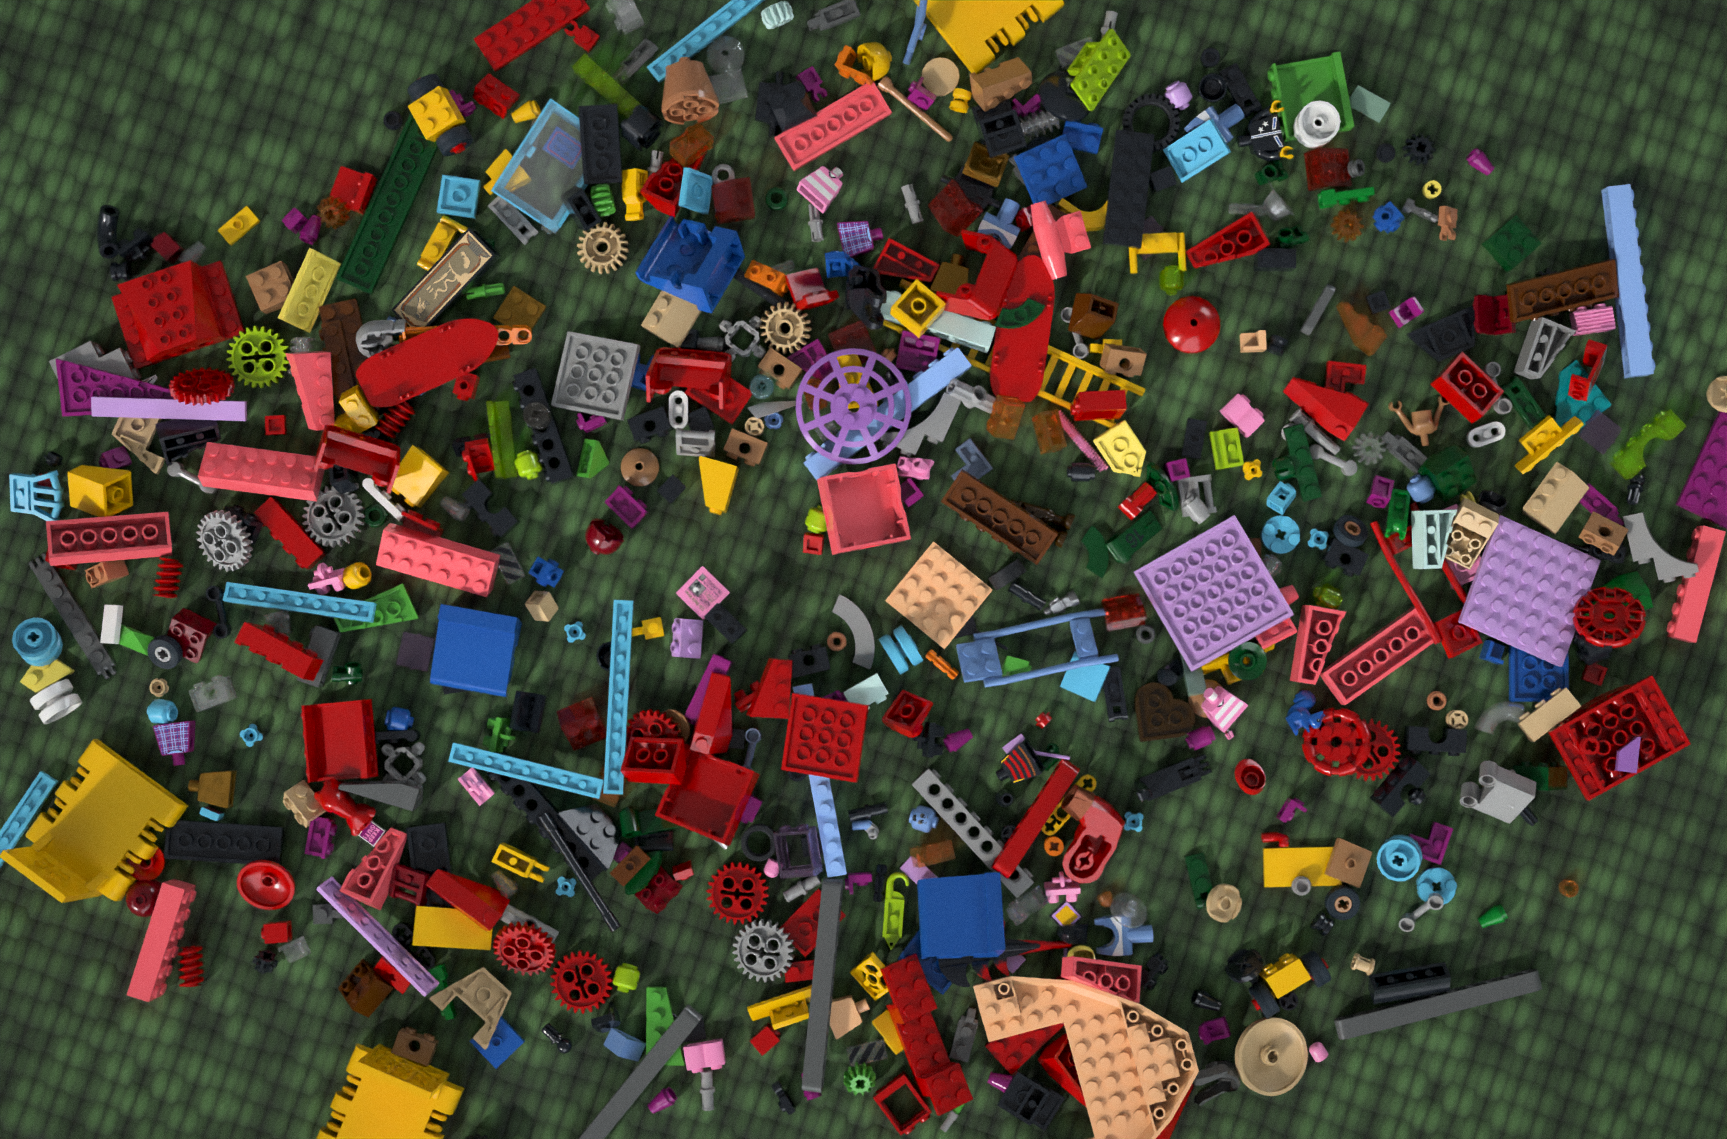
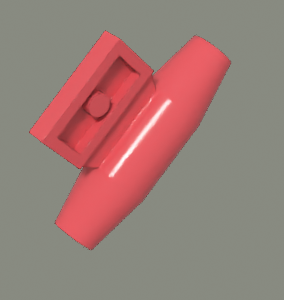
M1046 201L1032 204L1033 229L1042 260L1052 280L1067 276L1065 253L1073 254L1091 248L1081 211L1061 216L1055 222Z
M1293 585L1279 588L1288 605L1299 598ZM1288 618L1257 635L1255 638L1261 648L1265 649L1297 633V629L1292 620Z

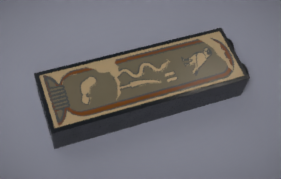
M468 228L392 308L396 320L405 319L407 327L435 326L501 255L476 229Z

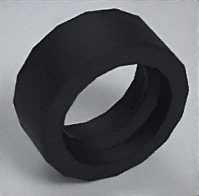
M1016 559L988 579L997 591L1025 573L1026 569L1021 561Z
M765 824L750 826L741 838L743 853L754 861L769 859L775 853L778 845L775 831ZM756 831L765 832L771 840L769 849L762 854L754 853L748 846L749 836Z

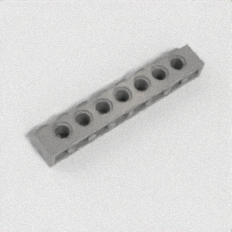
M927 768L911 783L912 786L992 872H997L991 866L995 857L1004 847L1002 841L999 839L996 842L992 837L994 833L987 825L982 827L979 823L981 819L974 811L970 813L965 808L968 805L961 797L957 799L952 794L954 790L948 783L944 785L939 780L941 776L935 769L931 771ZM938 784L940 787L939 792L931 794L929 792L930 785ZM945 798L953 800V805L950 808L942 806V801ZM959 812L965 813V821L957 822L955 820L956 814ZM976 826L979 828L977 836L969 835L970 827ZM986 840L992 842V848L988 851L983 850L981 847L982 843ZM1019 865L1016 867L1018 876L1015 879H1007L1000 874L1001 882L1016 898L1034 883L1031 879L1033 875L1027 868L1022 870Z

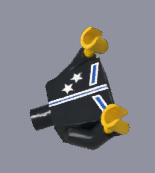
M1274 101L1271 106L1259 111L1249 120V125L1245 128L1246 135L1237 136L1239 148L1249 146L1252 155H1256L1258 158L1268 162L1280 160L1283 157L1287 159L1294 157L1291 154L1287 155V151L1293 150V148L1290 146L1284 147L1278 115L1274 114V112L1284 111V107L1279 110L1276 107L1282 101Z

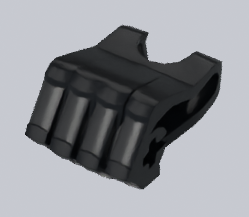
M854 265L848 272V279L846 281L845 305L847 310L852 309L867 328H882L884 317L880 310V304L886 303L887 293L881 286L880 272L877 269Z

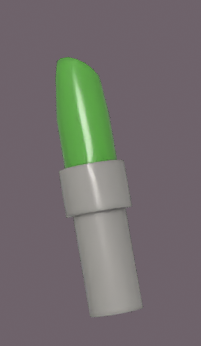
M965 1104L949 1112L948 1117L940 1127L941 1130L947 1132L952 1123L958 1118V1114Z

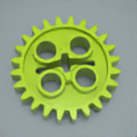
M254 326L253 331L247 327L246 334L243 331H239L240 338L233 337L236 343H229L233 350H227V353L232 354V357L227 358V361H232L233 363L228 368H235L232 375H240L238 381L245 379L244 385H249L252 382V388H256L257 384H259L260 388H264L265 383L268 387H271V380L278 383L277 377L284 378L282 371H288L285 364H290L286 360L285 350L289 346L282 345L285 339H278L280 333L272 335L273 329H269L266 332V327L262 326L259 331L258 326ZM267 341L272 346L269 352H266L263 348L264 343ZM247 343L252 345V351L249 354L244 350V346ZM258 353L259 355H276L275 358L242 360L243 356H257ZM269 360L274 365L271 371H268L265 367L266 362ZM249 362L254 365V370L251 373L246 369V365Z

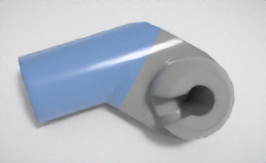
M870 820L852 822L853 830H865L870 839L878 837L879 829Z

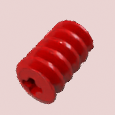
M406 401L394 405L395 409L388 407L390 414L383 413L385 420L378 419L380 426L375 425V427L387 437L395 438L396 436L393 431L400 433L401 430L398 425L405 427L403 419L410 421L408 413L415 415L413 407Z
M159 557L164 563L158 564V567L163 569V571L156 572L161 579H155V582L160 584V586L153 587L158 592V594L153 595L177 598L178 595L173 593V591L179 590V587L174 585V583H179L181 580L176 576L182 575V572L177 570V568H181L184 565L178 562L179 560Z
M202 946L180 947L183 951L177 953V955L182 956L183 959L179 960L178 963L184 964V966L179 968L178 971L184 972V974L179 976V979H183L185 982L179 984V986L195 987L203 985L199 983L204 981V977L198 976L204 973L203 969L198 968L203 965V962L198 960L203 957V954L197 953L202 950Z

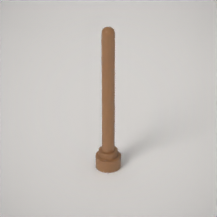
M887 75L881 80L877 86L880 91L889 92L946 141L950 142L953 139L949 132L898 91Z

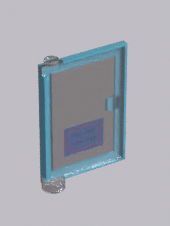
M551 98L490 190L542 225L540 229L549 235L552 232L556 234L570 214L560 195L574 186L580 187L583 190L588 186V184H584L579 118Z

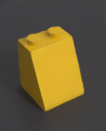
M412 445L400 462L392 491L397 495L401 493L405 496L406 499L404 501L411 507L417 506L421 508L450 472L421 448Z
M699 456L705 506L710 508L709 511L717 515H721L722 512L727 513L739 468L731 464Z
M81 465L68 471L71 507L97 517H107L133 506L131 471Z

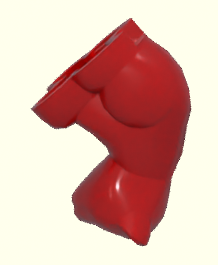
M333 778L326 780L323 783V788L315 792V800L325 811L333 812L345 818L351 829V834L353 836L359 835L372 822L376 813L375 808L364 803L356 804L349 792L338 789L340 784L347 781H338Z

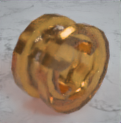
M1565 879L1560 882L1559 891L1566 897H1574L1578 894L1579 887L1575 881ZM1568 883H1570L1573 890L1567 894L1565 886H1569Z

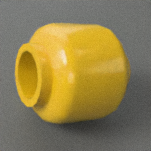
M356 562L346 567L343 571V581L350 589H359L371 581L372 574L365 563Z

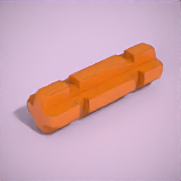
M932 649L925 655L930 662L933 661V664L942 672L947 673V676L951 679H955L959 674L954 667L952 668L941 656H937V653Z

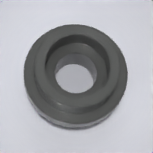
M1142 625L1136 631V638L1140 643H1151L1155 638V631L1149 625ZM1143 631H1147L1149 633L1147 638H1144L1142 636Z

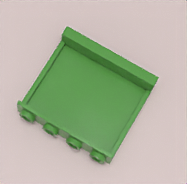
M1335 52L1331 56L1277 66L1276 63L1271 65L1267 74L1269 82L1272 81L1273 89H1271L1272 100L1282 101L1276 106L1278 110L1284 107V111L1275 112L1278 115L1283 142L1297 140L1293 131L1294 119L1304 106L1314 101H1325L1336 108L1341 121L1337 133L1350 131L1354 127L1340 52Z

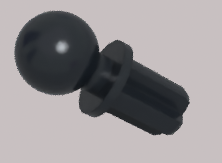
M1639 472L1633 473L1629 479L1630 484L1627 486L1628 494L1626 498L1629 505H1636L1640 493L1643 492L1642 486L1645 484L1646 479Z
M550 1023L542 1028V1033L552 1041V1045L554 1043L557 1044V1049L560 1053L566 1054L571 1051L572 1042L568 1038H562V1032L559 1033Z

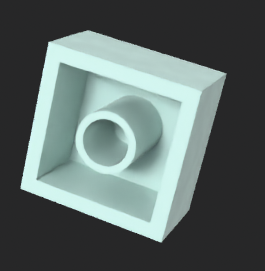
M877 673L843 692L848 702L870 705L873 702L879 704L886 700L887 697L885 695L889 694Z

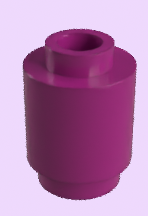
M1202 726L1188 732V737L1185 738L1188 747L1194 750L1212 744V741L1216 740L1210 726Z

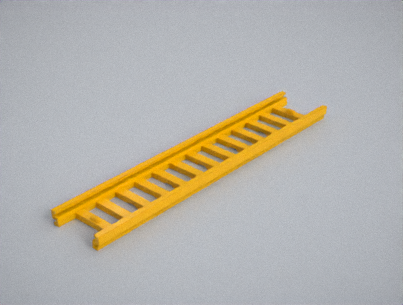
M902 279L899 287L907 290L912 283ZM973 317L974 320H977V321H980V322H982V321H987V322L992 323V326H995V323H996L995 320H984V319H980V318H975V317ZM884 319L883 326L901 334L903 330L911 332L903 325ZM953 342L951 348L953 347L955 350L957 347L959 348L960 344ZM939 343V351L945 353L950 349ZM994 345L985 364L975 360L978 350L971 348L968 356H964L972 366L990 374ZM1048 345L1047 354L1051 355V358L1045 369L1043 383L1037 395L1070 410L1071 403L1063 400L1062 396L1076 367L1086 371L1074 398H1076L1079 392H1086L1093 375L1103 379L1098 391H1107L1110 383L1121 387L1120 390H1125L1126 394L1130 391L1142 397L1146 389L1116 375L1108 374L1101 368ZM1058 359L1068 363V366L1055 395H1052L1044 390ZM1115 419L1093 420L1108 428L1116 425L1114 423Z

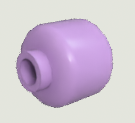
M1178 80L1165 88L1164 97L1170 100L1169 105L1172 103L1175 105L1174 109L1179 108L1181 111L1190 105L1189 101L1192 99V94L1186 83L1179 82Z

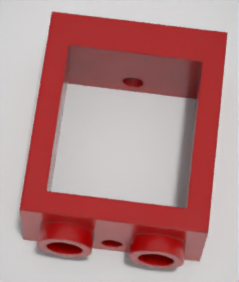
M1125 390L1079 392L1076 398H1074L1073 403L1070 404V413L1074 415V421L1120 419L1127 409Z
M904 1071L873 1094V1099L900 1135L904 1133L906 1135L915 1129L914 1125L918 1122L923 1123L931 1117V1107ZM906 1083L923 1109L901 1125L884 1102V1099Z

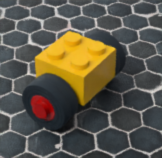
M437 74L421 77L408 87V94L413 103L408 105L409 110L426 140L436 141L443 156L461 153L472 144L473 138L466 126L462 125L466 121Z
M1314 950L1301 956L1300 959L1292 953L1290 955L1286 953L1279 957V961L1275 964L1269 963L1262 968L1263 971L1259 974L1263 981L1256 983L1248 990L1253 998L1251 1000L1257 1011H1261L1266 1019L1280 1011L1274 999L1275 997L1279 999L1310 979L1318 988L1332 980L1327 970L1329 968L1327 963Z

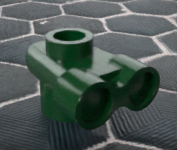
M1280 159L1270 161L1269 165L1255 173V178L1261 186L1273 181L1281 182L1288 179V173L1283 168Z
M1299 224L1292 228H1281L1278 231V237L1275 238L1276 245L1281 249H1292L1294 245L1309 241L1308 234L1303 231Z
M347 662L345 668L333 666L332 682L346 681L350 685L362 682L363 669H361V664L358 662Z

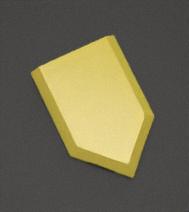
M1126 420L1119 422L1093 440L1113 472L1130 474L1137 477L1141 476L1146 450Z

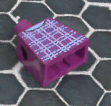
M868 221L837 223L842 250L853 259L873 251V241L883 239L881 228L870 230Z
M195 720L153 726L161 755H172L173 766L184 765V753L194 751Z

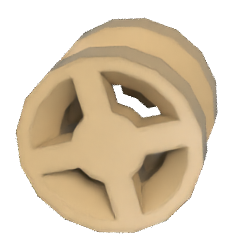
M751 417L746 421L745 429L750 436L758 437L763 434L765 426L760 418Z
M1452 710L1447 713L1445 722L1452 729H1463L1468 724V716L1461 710Z

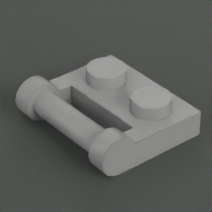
M676 428L677 455L715 457V430L705 432Z
M1211 474L1177 480L1182 517L1189 516L1182 508L1185 505L1183 501L1190 495H1193V497L1198 495L1200 498L1198 482H1203L1208 512H1217L1213 503L1210 483L1212 480Z

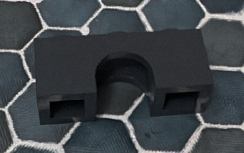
M478 479L462 494L465 498L463 502L470 509L474 507L478 512L476 516L483 523L487 522L491 526L489 530L496 537L504 538L520 523L506 507L495 514L488 510V501L495 494L482 480Z
M1405 726L1404 749H1408L1409 753L1421 754V750L1429 751L1430 755H1440L1441 752H1448V756H1460V753H1466L1467 730L1443 728L1442 738L1434 743L1429 738L1428 727Z
M1406 755L1374 791L1370 799L1383 812L1394 817L1405 805V802L1400 797L1402 788L1407 784H1412L1419 788L1429 777L1430 773L1417 760Z

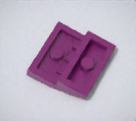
M903 330L895 367L915 372L922 370L924 373L929 369L928 365L936 360L940 338L924 334L918 338L912 332Z

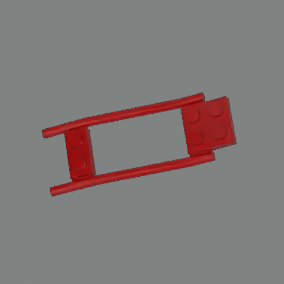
M1416 502L1409 505L1411 511H1420ZM1377 520L1370 523L1385 558L1425 623L1434 644L1441 642L1448 658H1453L1483 643L1477 630L1458 622L1462 609L1434 623L1432 622L1393 556L1412 547V525L1407 527L1404 540H1400L1398 532L1391 534L1389 538L1384 537ZM1444 558L1442 569L1462 603L1465 604L1467 594Z

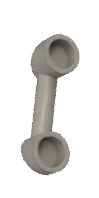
M1066 307L1061 311V319L1064 322L1070 323L1073 308ZM1072 332L1076 343L1073 348L1074 356L1079 359L1086 358L1090 352L1089 346L1083 343L1081 335Z
M1490 362L1484 366L1483 371L1498 385L1496 376L1500 374L1501 367L1496 362ZM1500 396L1493 404V408L1499 414H1506L1511 411L1512 403L1510 400L1502 399V396Z
M1317 444L1309 446L1312 460L1321 458L1341 467L1342 473L1346 476H1352L1357 472V464L1353 460L1344 461L1324 452L1322 446Z
M173 461V464L167 467V472L170 476H181L199 485L200 489L205 493L212 494V492L215 493L218 488L202 486L199 477L184 470V466L180 462Z
M1431 893L1428 901L1415 911L1401 916L1399 921L1400 929L1404 932L1412 931L1418 917L1430 908L1439 910L1443 907V897L1438 893Z

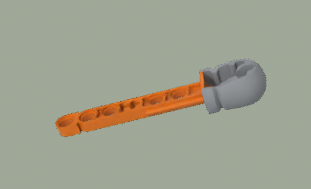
M405 319L396 320L395 323L392 320L369 321L363 324L357 331L356 344L359 351L369 358L392 347L388 345L393 344V333L402 332V335H399V343L437 326L407 327ZM495 325L498 334L501 331H507L510 335L507 339H502L498 336L496 345H508L512 342L513 345L527 344L532 339V329L527 325H512V327L508 325ZM521 330H526L529 336L523 339L518 336V333Z

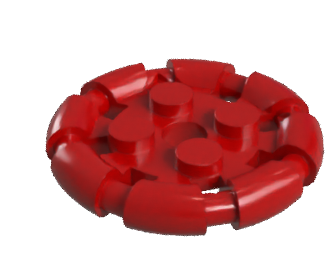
M1606 587L1592 589L1587 592V595L1581 596L1573 609V613H1575V616L1572 618L1573 624L1579 635L1586 637L1585 640L1603 648L1604 646L1618 648L1630 644L1632 639L1638 638L1641 635L1646 624L1644 620L1646 613L1639 599H1635L1632 593L1614 587V589ZM1626 602L1629 603L1626 607L1622 604ZM1606 613H1611L1615 617L1612 619H1607L1604 617V615ZM1625 628H1626L1627 630H1629L1630 632H1628V633L1626 634V633L1624 632V631H1625ZM1605 634L1613 635V638H1605Z
M1349 709L1323 710L1325 716L1322 718V722L1326 726H1323L1320 730L1314 729L1309 725L1310 732L1304 729L1302 735L1304 738V744H1302L1303 753L1308 763L1311 762L1314 765V769L1324 775H1339V777L1349 775L1358 770L1357 767L1364 764L1369 757L1371 751L1370 740L1372 739L1370 729L1366 722L1359 718L1360 715ZM1335 717H1341V723H1335ZM1353 723L1357 726L1354 731L1349 728ZM1336 737L1342 739V744L1339 747H1333L1332 740ZM1312 738H1317V745H1312ZM1357 739L1362 740V746H1357ZM1320 754L1325 757L1322 761L1317 758ZM1354 754L1356 759L1350 762L1347 758ZM1333 761L1339 762V767H1333Z

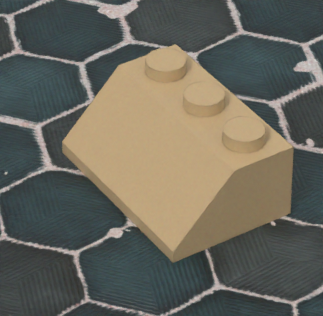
M661 291L641 326L655 336L680 348L701 311L698 310L697 305Z
M1556 462L1523 507L1522 514L1556 534L1589 487L1573 471Z
M1557 688L1550 694L1552 697L1549 700L1545 701L1543 699L1535 705L1536 709L1532 713L1527 711L1519 717L1521 721L1517 724L1530 742H1535L1581 707L1567 688Z

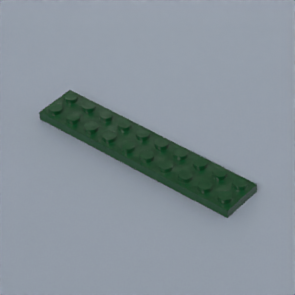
M411 112L336 277L338 281L370 295L373 294L438 150L436 141L426 140Z

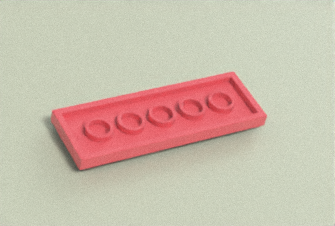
M873 81L872 85L864 84L816 113L817 117L779 134L774 139L792 170L796 171L892 114V111Z

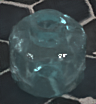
M758 374L752 378L749 389L754 397L766 399L772 395L774 383L769 376Z

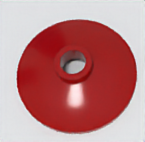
M160 848L151 857L150 865L143 858H141L140 864L134 863L129 858L127 859V863L135 869L131 875L140 881H150L157 878L165 866L164 853Z

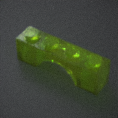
M585 53L572 66L574 73L587 85L599 92L610 104H618V113L625 119H628L633 114L634 108L640 104Z
M1671 409L1658 412L1651 424L1648 423L1641 428V434L1637 438L1635 436L1626 443L1627 447L1623 451L1619 450L1612 456L1613 460L1609 464L1625 480L1632 479L1646 466L1643 460V450L1648 441L1652 438H1660L1665 441L1672 440L1687 427Z

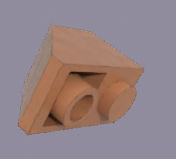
M124 560L103 561L85 570L86 580L91 588L129 575Z

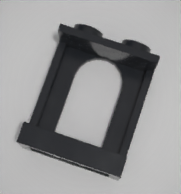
M717 603L704 616L732 644H735L747 631L721 604Z

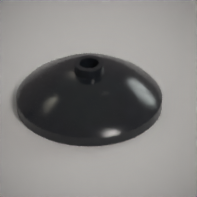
M1055 71L1048 74L1040 84L1039 97L1043 106L1050 114L1064 121L1074 122L1084 119L1091 111L1087 109L1070 85L1076 76H1071L1067 71Z

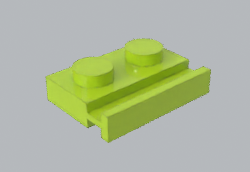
M1238 427L1209 432L1215 469L1243 466L1244 461Z

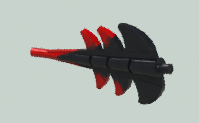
M1005 938V951L999 957L973 958V956H964L962 958L938 959V964L942 974L948 981L957 986L970 987L966 977V967L968 964L972 965L975 973L982 979L991 981L988 971L990 960H993L996 968L1002 974L1009 976L1007 957L1050 949L1071 948V944L1063 941Z

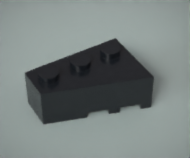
M174 419L155 424L167 467L173 464L172 461L180 457L184 459L189 456L188 453L196 449L201 450L205 448L207 442L214 443L221 439L216 420Z

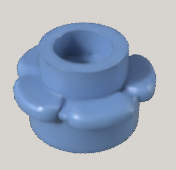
M778 412L767 415L764 418L766 421L765 425L769 429H779L781 423H783V417Z

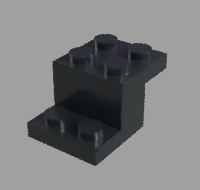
M1009 99L1004 100L995 108L986 112L980 106L971 109L983 145H986L990 159L1027 147L1016 110H1012Z
M1016 1071L997 1102V1106L1031 1126L1033 1123L1046 1131L1063 1103L1065 1096L1036 1078H1029Z

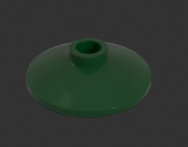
M1245 642L1232 649L1228 656L1230 671L1234 676L1242 680L1258 678L1264 672L1267 665V657L1264 650L1253 642ZM1245 657L1249 658V663L1247 664L1243 663Z

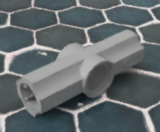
M955 378L950 380L947 386L946 393L961 400L967 408L977 407L987 413L996 415L1002 407V401L987 394L982 386L972 387Z
M509 904L500 918L503 922L507 924L513 923L514 925H516L517 921L521 925H524L527 921H532L535 924V929L542 927V933L548 932L547 938H553L551 943L555 941L559 933L558 930L539 921L535 916H530Z

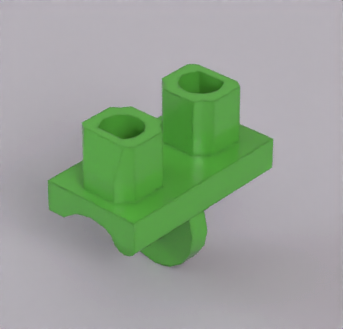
M503 717L488 719L487 728L493 729L492 736L485 735L482 743L483 746L489 748L488 751L503 753L504 746L508 747L509 740L515 741L516 737L511 735L512 729H509L511 719Z

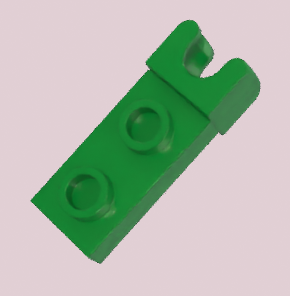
M1374 187L1335 192V189L1321 191L1318 194L1319 208H1331L1337 203L1340 206L1351 203L1350 201L1358 200V203L1367 202L1369 198L1375 195Z
M1394 488L1392 490L1385 529L1386 538H1389L1390 533L1393 531L1399 533L1400 540L1405 538L1410 504V493L1406 490Z
M445 964L427 970L439 982L438 987L434 989L435 994L448 987L446 978L449 975ZM453 1000L443 1011L440 1010L441 1015L445 1016L446 1021L457 1016Z

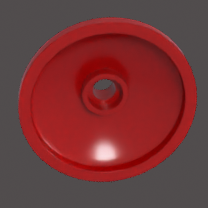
M1187 296L1178 299L1167 309L1163 319V331L1167 341L1175 349L1184 353H1199L1208 349L1216 341L1220 332V318L1217 310L1210 302L1200 297ZM1195 320L1197 325L1192 326L1190 321Z
M256 860L246 864L240 870L237 877V888L240 895L249 904L264 910H276L286 906L292 900L295 893V882L292 875L283 866L268 860Z

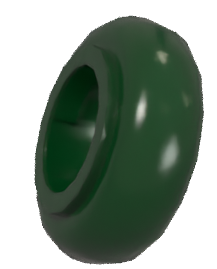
M773 187L765 195V202L772 210L785 208L789 200L787 192L781 187ZM778 193L782 195V201L775 204L772 202L771 197Z
M373 504L364 511V521L370 527L377 528L385 524L388 515L383 506ZM378 510L381 517L378 521L374 522L371 520L370 515L373 511Z

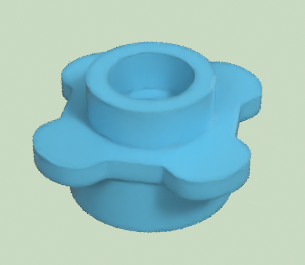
M1312 529L1308 545L1310 547H1319L1321 550L1325 549L1327 538L1329 537L1328 532Z
M577 621L573 625L567 624L564 627V630L567 632L568 642L573 643L577 639H585L586 634L583 632L582 622Z
M250 724L249 728L240 732V737L246 742L248 747H252L256 741L263 739V734L259 733L257 725Z
M1126 812L1124 815L1126 818L1124 829L1140 832L1142 830L1143 815L1141 813L1132 814L1131 812Z
M563 876L559 877L556 894L559 896L562 894L568 897L574 896L576 880L574 878L565 879Z

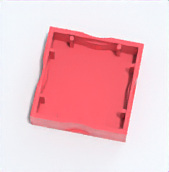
M896 463L869 468L865 471L846 472L817 479L832 555L911 539L906 512L901 501V487Z

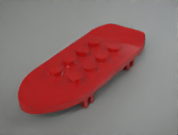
M1028 255L1018 262L998 317L1002 308H1018L1024 304L1027 298L1046 306L1037 319L1024 327L1016 329L996 327L990 383L994 395L999 399L1031 402L1039 393L1043 383L1055 290L1053 280L1043 260L1035 255Z
M472 318L452 320L372 355L357 369L356 377L371 406L391 407L479 367L494 350L498 341V330L493 324L484 320Z

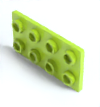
M1108 29L1100 42H1086L1067 69L1071 76H1076L1070 84L1089 111L1095 109L1131 56L1113 29Z

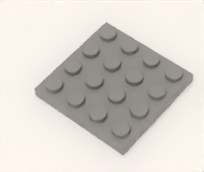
M568 331L551 406L624 421L640 345Z

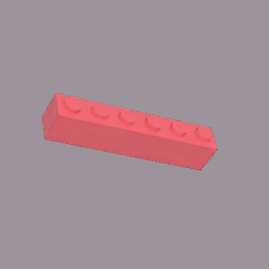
M1704 525L1696 526V529L1693 530L1691 535L1692 545L1689 547L1686 557L1688 558L1687 562L1698 564L1699 572L1695 573V577L1685 579L1683 577L1681 584L1677 588L1676 593L1678 597L1672 606L1673 616L1667 625V637L1688 643L1697 642L1726 531Z

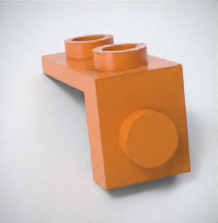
M845 45L838 54V59L835 63L839 74L845 78L852 77L861 85L865 83L872 85L873 81L867 74L851 68L857 58V54L852 47Z
M751 261L744 276L770 288L774 293L783 297L789 290L785 279L786 275L760 262Z

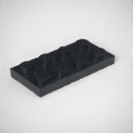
M618 104L578 106L584 184L623 182Z

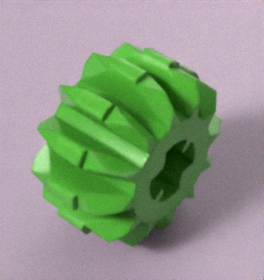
M601 183L591 187V199L598 216L606 217L615 213L616 206L610 186L607 183Z
M856 1062L854 1067L849 1065L848 1070L844 1071L843 1082L848 1092L853 1091L855 1096L858 1093L864 1095L865 1091L871 1092V1087H875L876 1074L871 1065L866 1066L865 1062L859 1065Z

